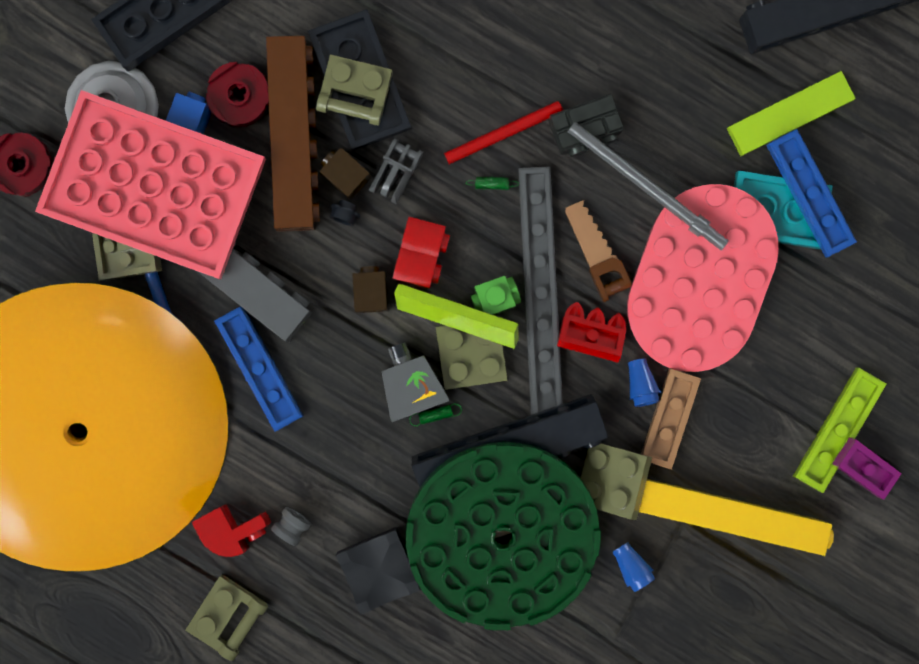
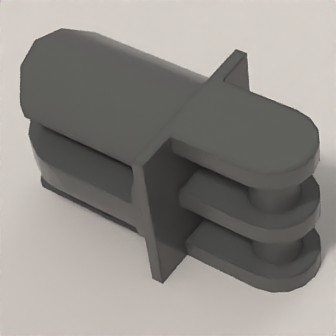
M394 138L386 155L383 156L384 161L369 191L376 193L390 167L391 171L380 194L387 198L400 173L403 174L391 199V202L397 205L411 176L413 177L424 152L421 150L416 152L411 149V145L407 144L404 146L398 143L399 139ZM394 151L401 154L398 162L390 159ZM406 157L413 160L410 168L403 165Z

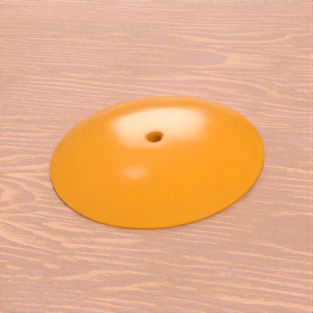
M91 283L55 284L24 292L0 303V552L26 564L46 569L91 571L122 565L158 549L185 528L201 510L215 486L225 458L228 441L227 404L217 370L207 351L196 336L170 312L151 300L112 286ZM74 423H81L87 428L88 435L83 438H77L71 433L70 426Z

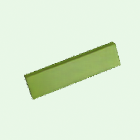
M842 71L729 126L727 131L740 156H743L852 102L856 98Z
M398 284L394 292L398 310L515 349L518 343L519 332L516 322L403 284Z
M855 368L793 477L824 493L838 469L832 464L849 437L856 438L884 390L885 382L861 368Z

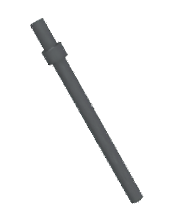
M577 122L568 130L569 134L690 226L688 230L697 237L701 235L719 250H722L727 245L729 240L709 225V220L701 214L699 216L695 215Z

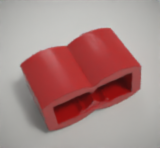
M408 217L393 274L394 280L429 289L431 283L438 284L442 265L436 263L439 252L446 253L450 238L449 234H445L446 226Z

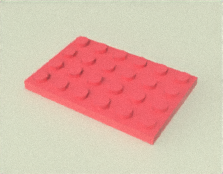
M81 90L35 212L221 280L266 158Z

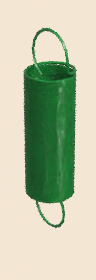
M476 177L474 185L475 189L509 190V182L511 181L506 177Z
M450 405L416 413L419 416L421 425L455 417L452 416L453 412Z

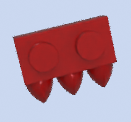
M575 302L565 312L557 346L618 363L622 355L626 334L625 320L618 313L605 325L604 314L598 307L592 310L587 318L584 319L582 306L579 302Z

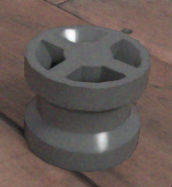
M285 507L282 511L281 520L275 522L271 530L285 542L297 546L301 541L300 535L302 532L307 531L312 524L297 511Z

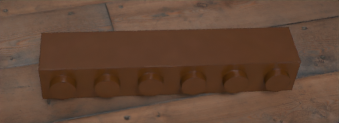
M305 36L266 37L274 229L277 232L315 230L314 222H320L319 203H314L313 191H319L318 171L312 172V159L318 158L317 140H311L310 128H316L315 108H309V96H315L314 77H308V65H313V47L307 46Z

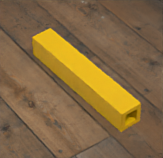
M651 479L646 481L639 512L823 556L826 555V550L831 548L834 539V532L831 530L832 524L823 520Z

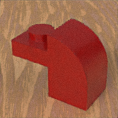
M224 504L191 523L201 542L208 550L220 556L233 557L241 555L249 549L244 538L247 537L248 541L251 542L266 534L264 527L268 526L271 520L265 511L238 526L227 504Z

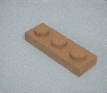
M668 369L659 397L660 402L657 403L641 452L642 455L652 457L651 463L672 470L701 378L674 369Z

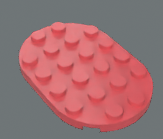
M721 184L694 187L679 194L675 199L695 215L699 216L701 214L709 220V225L729 240L727 245L722 250H719L701 235L697 237L688 230L690 226L664 207L653 224L628 295V322L637 343L652 359L678 371L699 372L713 369L729 361L743 348L755 325L778 259L779 244L776 228L764 206L745 191Z

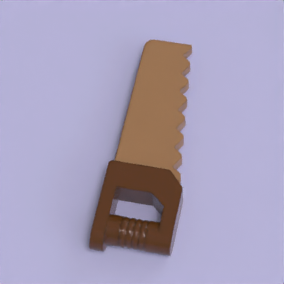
M582 200L567 207L565 213L590 267L588 270L602 301L606 302L609 300L608 297L630 288L632 283L622 261L616 255H611L612 248L607 247V240L602 239L603 233L597 231L598 224L593 223V216L588 215L589 209L583 207L584 201ZM610 271L619 273L621 278L606 285L602 284L599 277Z

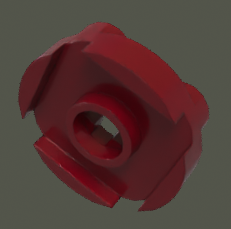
M229 62L217 68L210 76L206 101L211 112L220 121L234 128L254 124L264 116L269 108L268 82L256 67L244 63ZM235 87L239 90L246 89L245 99L241 102L238 100L231 101L230 99L234 95L232 90Z
M8 133L0 136V190L7 194L28 197L41 190L46 184L54 163L47 146L41 140L28 133ZM15 158L26 159L24 170L14 172L13 169L16 165L13 163V160Z

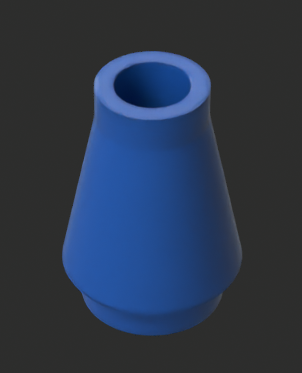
M637 359L628 362L630 400L634 401V406L642 407L660 402L658 394L661 391L648 366L647 359Z
M629 542L612 552L616 557L626 586H630L633 592L640 590L655 580L652 574L654 570L631 547Z

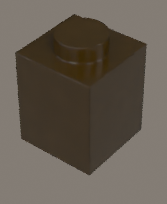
M342 148L337 152L331 151L321 162L323 168L320 170V173L350 201L372 178L370 173Z
M379 266L360 267V273H352L355 312L389 311L387 275L385 271L379 272Z

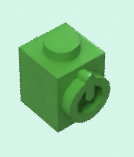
M502 276L474 287L476 294L471 295L475 309L492 315L515 308L516 304L521 303L513 277L506 278Z

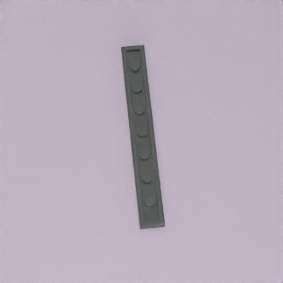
M550 167L518 169L531 415L563 404L560 347L557 346L559 323Z

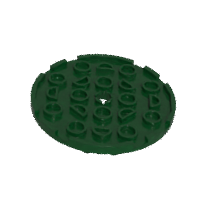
M495 442L475 446L454 455L438 466L418 490L409 511L406 527V548L410 568L423 593L436 607L448 616L464 624L469 622L484 626V629L511 630L510 627L525 624L533 626L565 609L577 598L591 578V571L596 557L599 556L601 531L596 506L590 492L577 473L561 459L545 450L512 442ZM505 530L511 532V540L506 544L497 543L494 540L497 531Z

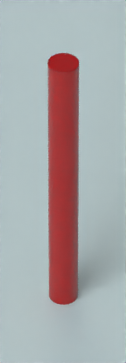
M556 101L445 152V158L448 164H452L549 119L550 115L563 111L559 101Z

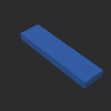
M798 129L767 144L766 146L825 258L857 243Z
M240 306L214 320L274 432L303 417L304 415L247 311Z

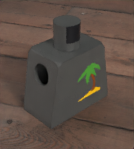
M406 342L388 348L394 367L382 371V377L392 422L449 401L446 391L424 355L412 360Z

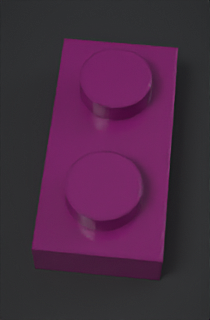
M850 437L832 463L869 492L885 500L902 474L858 440Z

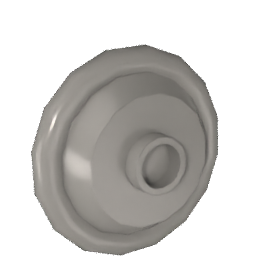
M108 60L89 66L76 76L67 91L65 113L68 123L81 90L154 117L158 115L159 103L155 87L145 73L137 68L127 72L121 63Z

